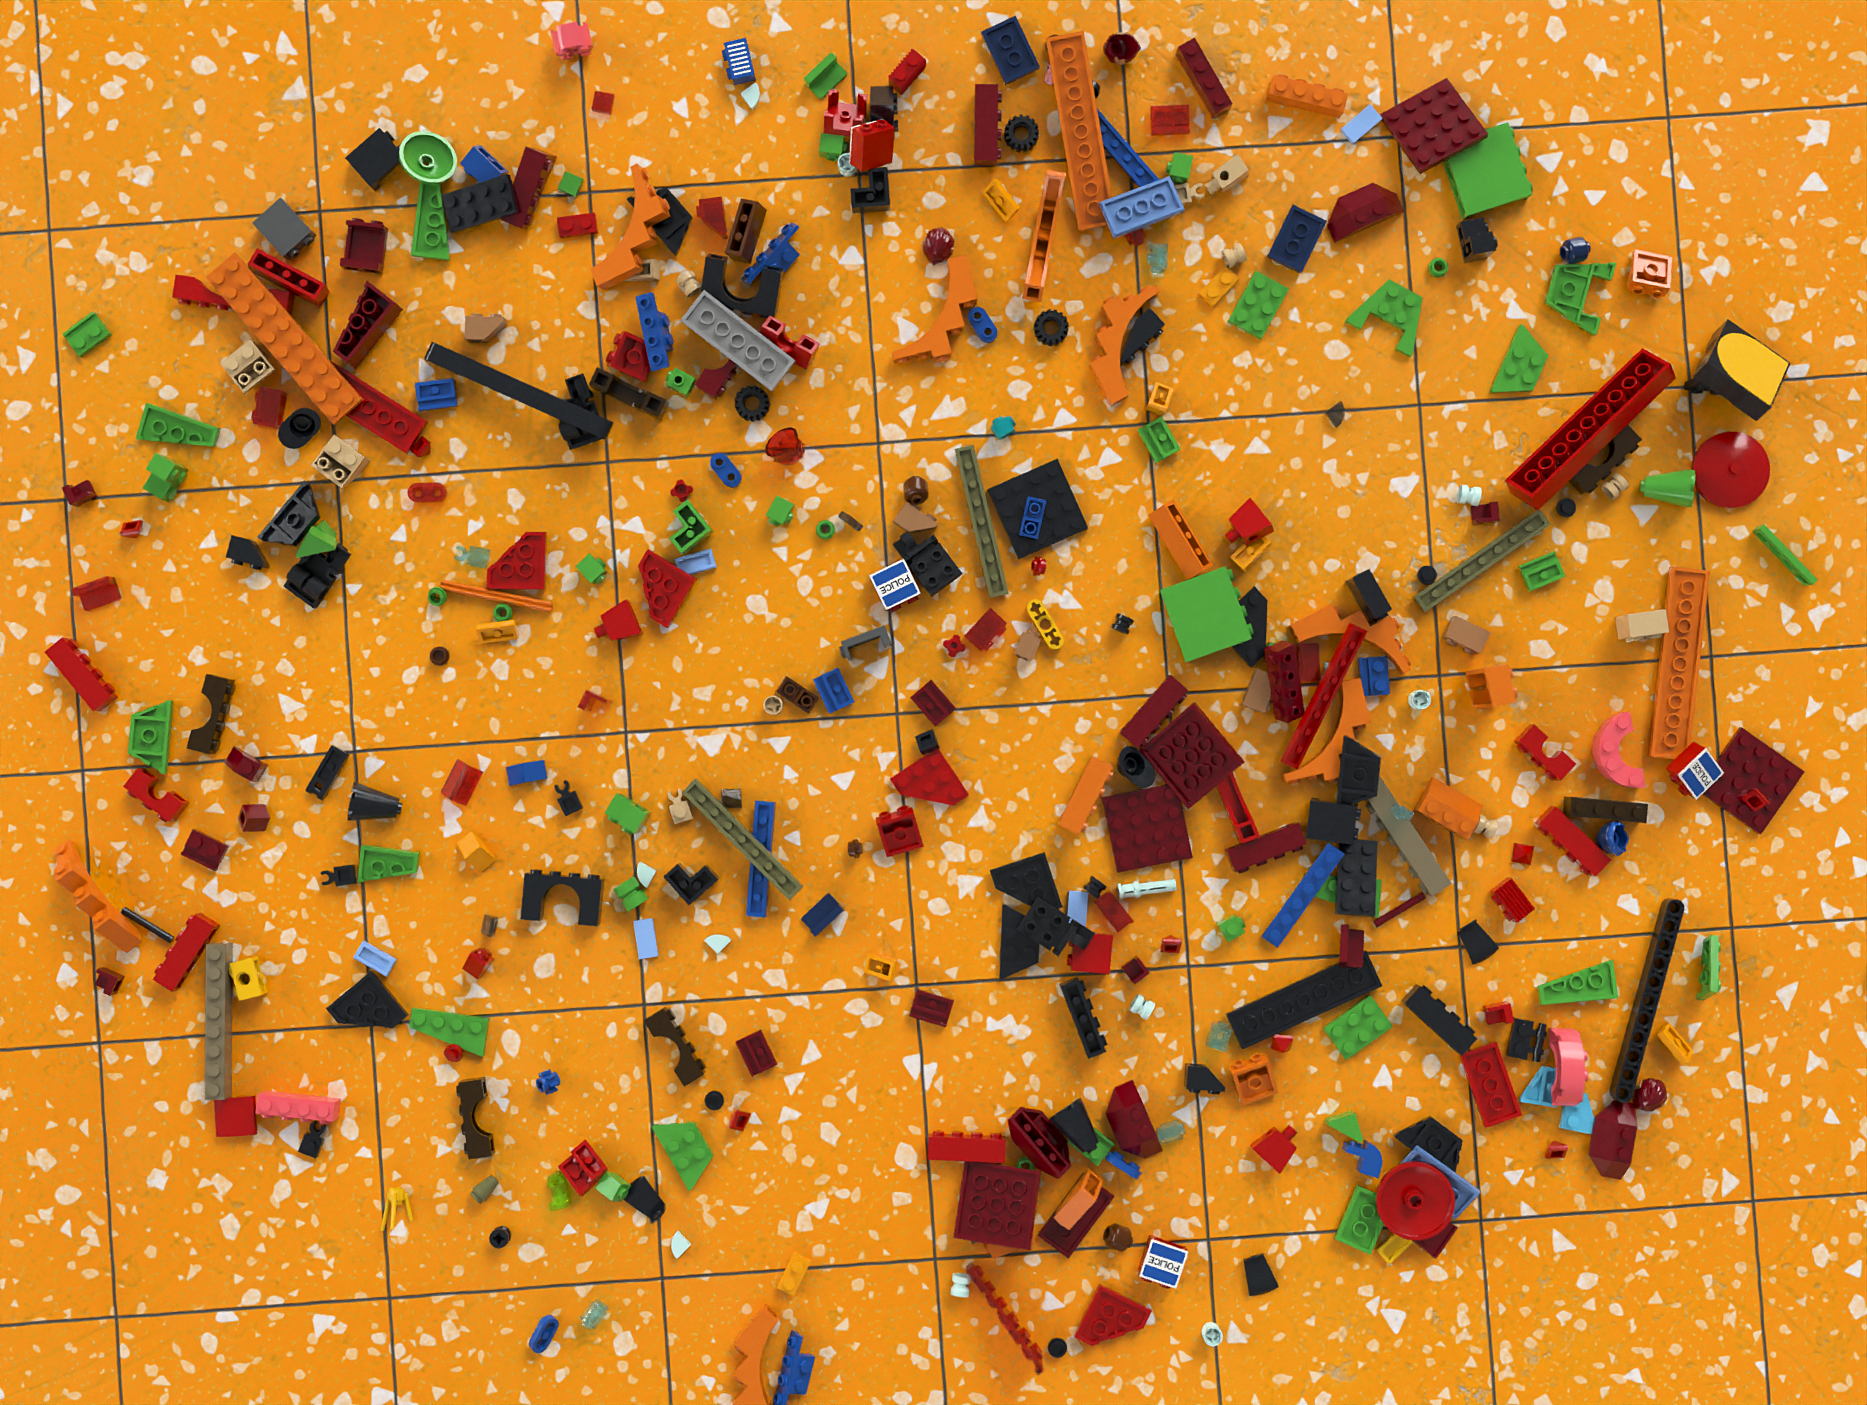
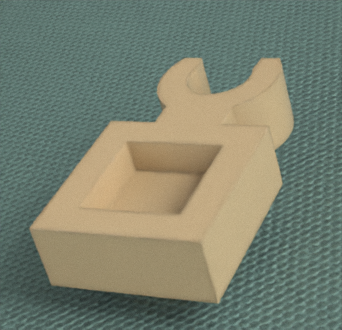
M1189 183L1174 185L1183 205L1192 203L1191 198L1199 200L1205 196L1204 193L1197 194L1196 189L1202 188L1203 185L1201 183L1195 184L1193 188H1189Z
M681 788L677 789L679 795L676 798L672 796L671 791L668 792V798L674 803L669 806L674 824L693 819L688 800L682 802L683 791Z

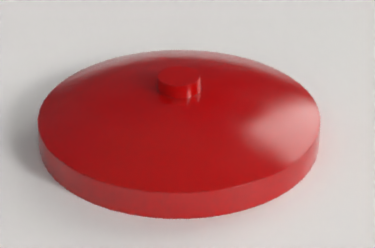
M1723 432L1710 437L1700 445L1692 460L1691 470H1695L1696 490L1706 501L1721 508H1738L1755 501L1765 490L1770 477V463L1766 451L1754 438L1740 432Z
M1404 1162L1391 1168L1382 1177L1376 1191L1375 1202L1379 1217L1392 1233L1404 1239L1424 1240L1440 1233L1453 1216L1455 1196L1450 1182L1440 1170L1424 1162Z

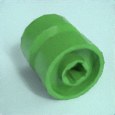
M635 876L613 889L617 897L623 899L622 904L627 912L649 899L644 890H639L640 884Z

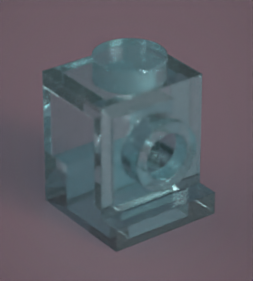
M1148 244L1147 252L1150 253H1147V265H1150L1151 273L1160 274L1167 268L1168 244Z
M1218 1021V1023L1212 1022L1205 1044L1208 1047L1226 1052L1232 1033L1229 1024ZM1219 1033L1224 1034V1037L1222 1039L1217 1038V1035Z

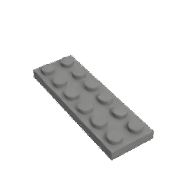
M703 290L680 320L771 392H773L796 362L705 290Z

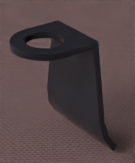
M1477 919L1458 930L1472 964L1484 961L1499 949L1496 943L1476 922Z
M641 1176L630 1184L628 1195L624 1200L649 1217L650 1223L653 1224L663 1215L666 1206L649 1184L646 1177Z
M1264 1253L1243 1259L1249 1296L1265 1294L1279 1287L1264 1257Z

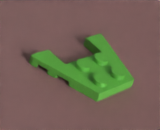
M1616 263L1554 266L1544 303L1589 334L1597 335L1601 318L1582 313L1592 276L1611 281Z
M1389 279L1345 320V323L1360 330L1369 313L1404 332L1395 350L1411 357L1423 297Z

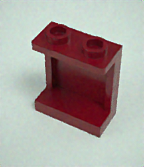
M352 218V221L346 220V225L348 226L344 258L340 259V266L345 270L383 274L388 228L383 225V222L372 220L371 223L364 222V220L359 218Z

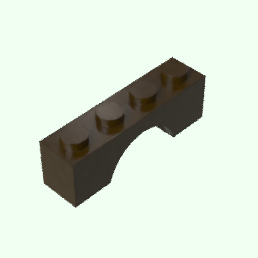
M598 367L589 382L593 389L659 420H662L669 405L666 399L637 388Z
M1627 425L1608 443L1609 454L1603 464L1598 466L1586 464L1569 482L1581 495L1587 492L1590 494L1598 487L1596 483L1600 479L1605 480L1612 473L1610 470L1614 466L1618 467L1626 460L1624 456L1628 452L1632 454L1639 447L1638 443L1642 439Z
M206 674L201 693L211 703V717L203 727L191 730L187 749L206 754H215L219 750L221 743L219 738L225 729L224 719L230 710L229 700L235 691V680Z
M1564 796L1563 814L1565 816L1647 823L1648 804Z
M665 1006L647 1017L644 1022L653 1037H667L677 1045L680 1059L674 1071L683 1086H686L704 1075L706 1065L701 1058L698 1059L695 1055L696 1049L694 1045L685 1039L686 1033L682 1026H677L674 1021L676 1017L673 1011Z
M485 1077L463 1079L458 1082L456 1092L461 1100L459 1114L463 1116L464 1124L461 1125V1130L466 1138L464 1152L468 1154V1160L490 1157L495 1154L493 1134L482 1130L475 1119L477 1104L488 1096Z

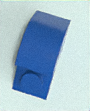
M1351 1140L1350 1143L1344 1141L1342 1149L1345 1152L1360 1156L1356 1169L1362 1174L1379 1178L1382 1168L1380 1151L1367 1140H1364L1363 1147L1357 1141Z

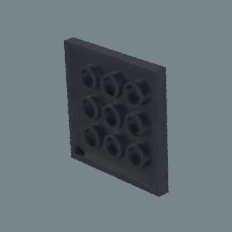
M1058 459L987 489L1018 560L1088 529ZM1028 496L1046 500L1038 539L1019 535Z

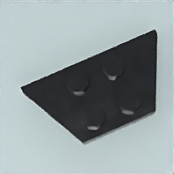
M663 188L656 191V194L662 199L667 200L670 206L668 211L671 217L652 227L657 236L676 256L693 218L670 190ZM628 197L627 201L634 208L635 197Z
M303 481L257 536L260 540L296 547L308 533L311 526H314L320 519L313 491L308 482Z
M1347 735L1343 736L1337 803L1351 805L1377 796L1381 756Z
M1002 904L999 979L1006 978L1039 963V943L1017 930L1025 915L1005 904Z
M1431 1116L1393 1135L1411 1150L1418 1145L1456 1173V1167L1459 1164L1460 1158L1459 1151L1461 1150L1463 1140Z

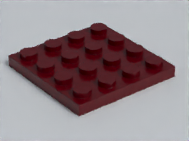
M1447 78L1380 114L1383 118L1382 122L1420 174L1488 137L1487 131Z
M1195 702L1139 750L1187 809L1195 805L1245 762Z
M1739 727L1716 760L1724 774L1702 795L1757 834H1762L1805 771L1744 728ZM1757 788L1770 803L1754 812L1741 798Z
M1168 784L1102 797L1117 873L1193 858L1182 802Z
M965 1161L953 1238L1031 1250L1042 1171Z

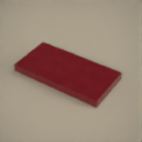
M1083 1172V1173L1081 1174V1176L1078 1178V1180H1077L1076 1183L1073 1185V1187L1077 1184V1182H1078V1181L1080 1180V1178L1083 1176L1084 1172ZM1101 1186L1095 1203L1070 1230L1061 1226L1054 1219L1057 1211L1056 1208L1037 1235L1069 1259L1115 1196Z

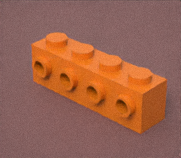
M1278 74L1274 75L1270 82L1266 100L1340 119L1345 109L1348 93H1344L1339 88L1329 89L1325 88L1322 84L1313 85L1303 79L1293 80L1289 79L1286 75Z
M1174 500L1164 504L1148 515L1187 580L1213 566Z
M1090 756L1057 825L1077 835L1080 832L1084 833L1088 825L1086 819L1088 815H1093L1097 807L1094 803L1097 797H1102L1105 791L1103 785L1106 780L1110 781L1114 773L1111 770L1112 765L1094 756Z

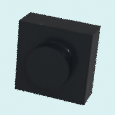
M933 729L915 736L922 755L940 748Z

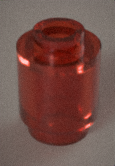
M1142 228L1124 235L1129 246L1134 245V247L1142 245L1147 237Z

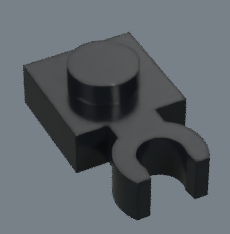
M565 780L563 781L565 784L564 790H561L558 784L554 785L557 793L561 794L562 797L557 800L564 815L568 816L584 807L577 792L573 791L570 793V783Z
M355 864L333 867L334 873L329 870L320 872L321 875L327 874L329 876V880L322 882V885H330L334 881L336 886L357 883Z
M316 1121L310 1125L311 1134L307 1132L304 1134L298 1152L313 1158L319 1156L325 1140L320 1137V1134L326 1130L325 1124L321 1126L320 1130H317L315 1128Z

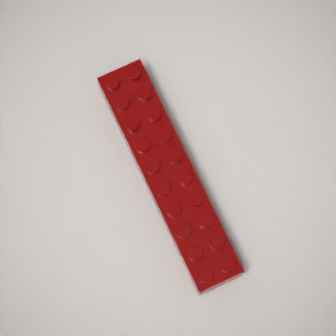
M1642 348L1505 480L1511 494L1538 511L1676 379L1672 365Z

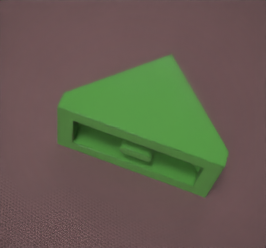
M311 526L299 546L296 556L299 558L335 550L338 541L336 538Z
M1352 1110L1325 1118L1324 1122L1327 1125L1362 1143L1363 1138L1357 1117Z

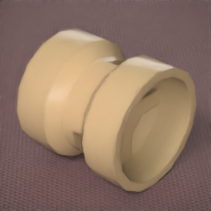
M1240 243L1234 245L1233 250L1225 249L1221 251L1222 258L1228 268L1234 267L1237 261L1240 263L1247 261L1245 250Z
M693 271L686 272L677 279L678 284L684 287V293L687 298L701 291L702 285L695 280L696 275Z
M1615 473L1609 482H1605L1601 486L1605 495L1612 500H1615L1621 491L1629 488L1626 479L1618 473Z
M769 696L765 699L763 707L768 714L777 715L782 712L784 703L777 696Z
M1480 814L1479 822L1473 832L1477 834L1482 833L1486 838L1492 839L1498 828V821L1488 820Z

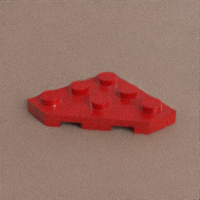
M525 532L514 545L501 555V558L487 569V589L546 590L547 533Z
M647 549L638 568L643 579V588L649 604L650 618L669 628L697 578L652 550Z
M939 749L926 754L890 778L899 794L954 806L969 796Z
M1099 1283L1074 1334V1338L1093 1346L1099 1344V1342L1123 1336L1125 1333L1134 1330L1138 1331L1144 1328L1152 1310Z

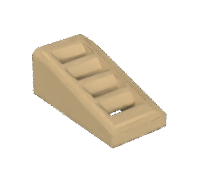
M655 259L643 260L644 275L641 272L622 282L660 280L659 261Z

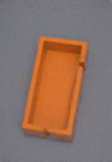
M1508 664L1465 671L1469 688L1488 685L1486 689L1470 692L1474 709L1497 707L1516 702L1518 693L1516 687L1512 684L1513 671Z

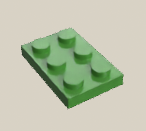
M1255 271L1227 322L1261 340L1289 288Z
M1369 994L1324 1026L1323 1029L1344 1059L1347 1060L1393 1026Z
M1356 1185L1334 1236L1336 1240L1370 1255L1384 1225L1377 1212L1375 1192Z

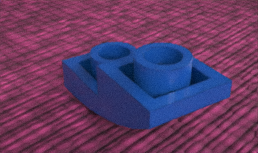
M1031 496L1027 497L1019 535L1038 539L1046 500Z

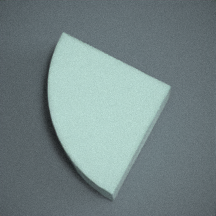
M756 82L741 93V96L752 110L756 108L760 98V90Z
M640 861L637 867V876L642 885L647 888L657 870Z
M715 934L709 936L704 941L718 954L732 939L726 935Z
M678 1230L674 1234L671 1243L672 1252L676 1258L691 1245Z

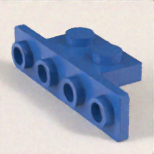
M792 222L786 224L781 230L782 233L777 238L771 240L768 249L757 256L753 266L748 267L744 271V276L741 280L750 284L765 265L784 268L785 272L800 255L787 242L799 229V226Z
M649 292L636 296L635 299L651 371H658L668 368L667 352L674 351V340L668 327L670 325L669 318L666 313L657 310L654 293Z
M791 1330L790 1337L787 1340V1349L782 1360L783 1365L778 1377L777 1390L773 1396V1405H787L789 1394L806 1395L815 1356L799 1353L803 1336L794 1330Z

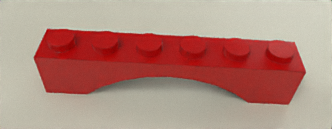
M175 274L172 297L178 300L179 304L190 306V303H195L198 307L202 308L216 306V309L228 311V308L233 309L221 295L210 291L197 278ZM268 289L292 316L295 295L286 290Z
M1231 773L1217 785V789L1237 840L1240 844H1243L1260 836L1239 790L1234 774Z

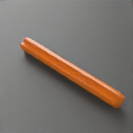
M442 580L440 583V588L453 593L545 612H551L553 609V603L447 580Z

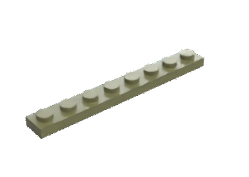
M974 445L955 449L989 597L993 598L1009 594Z
M1540 509L1536 510L1413 597L1423 613L1427 612L1548 527L1550 523Z
M694 779L682 793L788 900H792L804 886L698 779Z

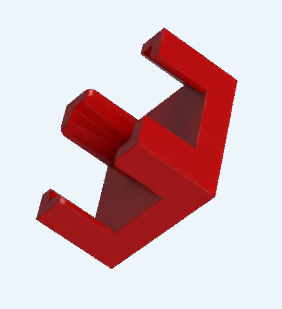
M830 89L828 109L825 110L823 133L851 137V127L864 124L868 94L859 93L857 105L839 102L838 90Z

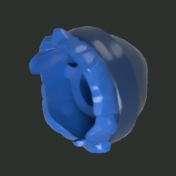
M1620 821L1606 823L1596 835L1597 845L1608 854L1616 856L1626 852L1625 848L1629 842V836L1624 830L1625 825Z

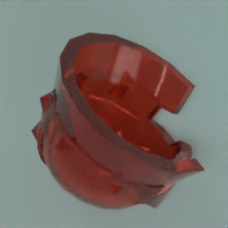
M784 428L768 440L765 446V453L773 458L774 462L790 466L803 458L805 453L803 445L805 444L797 437L798 434L795 428Z

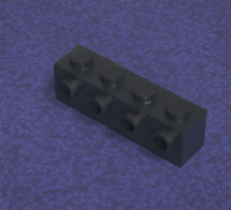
M1075 977L1060 983V988L1088 1059L1105 1053L1106 1049L1104 1046L1107 1045L1104 1034L1100 1035L1097 1029L1101 1026L1097 1016H1092L1091 1010L1094 1008L1090 998H1085L1084 992L1087 990L1083 980L1079 981Z
M1416 984L1401 1002L1455 1052L1462 1056L1477 1040L1473 1035L1475 1031L1467 1024L1463 1026L1459 1022L1461 1018L1453 1011L1449 1013L1445 1009L1446 1004L1439 998L1435 1000L1431 996L1432 992L1425 985L1421 987Z

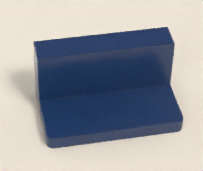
M828 893L801 920L816 937L844 911V908Z

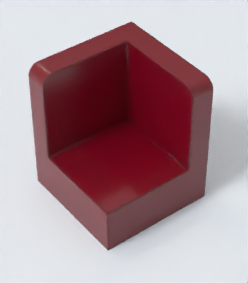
M85 480L75 486L68 484L62 487L69 504L78 507L98 497L89 480Z
M1498 502L1470 507L1472 525L1500 521Z
M265 804L242 805L238 820L242 832L265 831L270 816Z
M1137 955L1121 966L1134 984L1150 974Z
M106 967L97 968L96 973L99 976L95 985L103 988L104 994L109 996L117 994L125 976Z

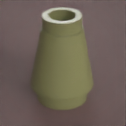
M490 1175L474 1186L470 1194L478 1203L486 1202L499 1184V1181L493 1175Z

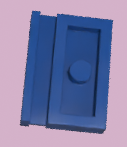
M455 379L415 383L418 410L420 412L458 407Z
M1387 656L1358 658L1359 678H1361L1364 696L1390 694Z
M839 668L813 679L829 714L854 703V699Z

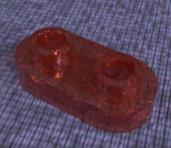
M438 482L414 483L408 488L407 494L413 502L434 503L442 502L446 499L447 489ZM421 490V496L417 497L416 492ZM436 490L441 491L439 496L435 495Z

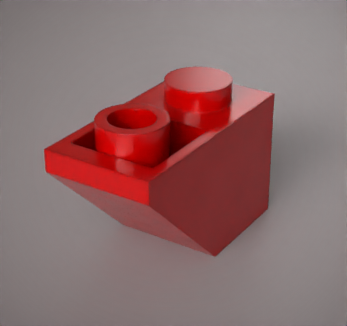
M478 948L470 952L462 969L478 980L483 977L495 959L487 949Z

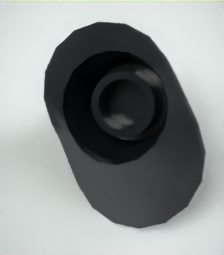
M300 408L294 411L279 427L278 437L282 445L290 449L304 446L320 429L321 420L319 415L309 408Z
M1127 746L1121 750L1117 758L1118 772L1138 787L1148 788L1151 786L1156 776L1151 763L1136 747Z

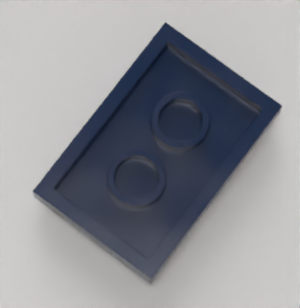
M1016 15L981 31L983 40L1005 85L1040 69V65Z
M1292 205L1267 258L1301 274L1327 221Z

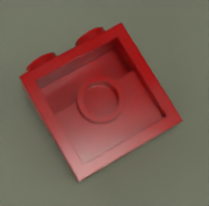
M621 331L620 334L617 333L613 340L615 348L613 352L609 351L606 357L607 367L645 382L650 371V364L644 339L626 331Z
M901 806L897 809V812L893 813L884 811L878 815L879 817L875 818L887 857L924 847L912 807Z

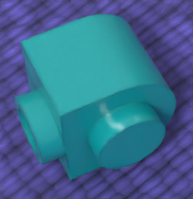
M1000 416L992 421L991 429L998 440H1002L1015 432L1014 426L1016 424L1011 416L1004 418Z

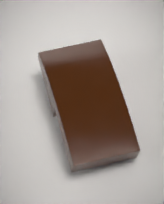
M785 676L776 689L778 694L808 714L819 699V697L788 676Z

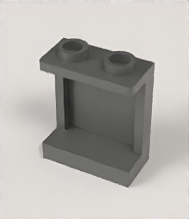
M281 197L252 222L288 261L296 258L300 254V250L305 246H309L316 237V234Z
M885 626L841 641L842 646L839 649L842 657L851 661L852 657L849 649L880 637L884 648L892 646Z

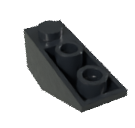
M1150 307L1135 320L1120 360V366L1124 363L1128 365L1135 359L1134 354L1138 350L1144 351L1150 345L1148 343L1153 337L1157 339L1164 332L1162 330L1165 326L1164 322Z

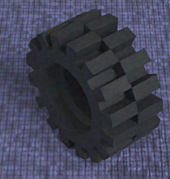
M1020 114L1019 117L1013 116V119H1010L1005 126L1004 139L1007 142V146H1010L1013 151L1016 149L1019 153L1020 151L1024 153L1028 149L1031 150L1036 145L1039 136L1038 124H1035V120L1033 118L1029 119L1028 115L1023 117V114ZM1018 127H1024L1028 130L1029 136L1025 140H1018L1014 135V131Z
M1048 309L1046 312H1041L1034 324V334L1037 340L1041 341L1043 345L1048 344V346L1054 344L1056 346L1058 343L1063 342L1067 336L1069 326L1066 316L1064 317L1062 312L1059 313L1055 309L1054 311ZM1048 321H1054L1058 324L1059 330L1056 334L1049 335L1044 331V324Z
M748 385L746 388H741V391L736 394L737 397L734 400L735 408L742 418L755 422V420L759 421L761 420L760 418L766 416V413L769 411L770 402L762 388ZM751 396L757 397L760 402L759 407L753 411L745 407L746 399Z

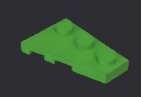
M1710 935L1703 940L1701 964L1704 966L1701 975H1699L1698 981L1702 983L1701 993H1697L1696 1000H1706L1719 993L1721 988V981L1719 980V971L1721 969V962L1719 961L1721 950L1719 936Z

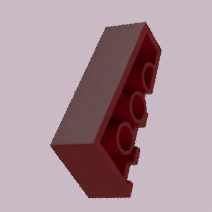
M525 147L513 182L520 213L501 218L502 221L522 229H527L528 226H531L534 218L533 213L539 204L541 194L557 156L537 148Z
M368 281L364 285L365 289L362 295H359L358 304L354 312L349 316V323L346 329H343L333 350L335 354L355 369L403 310Z

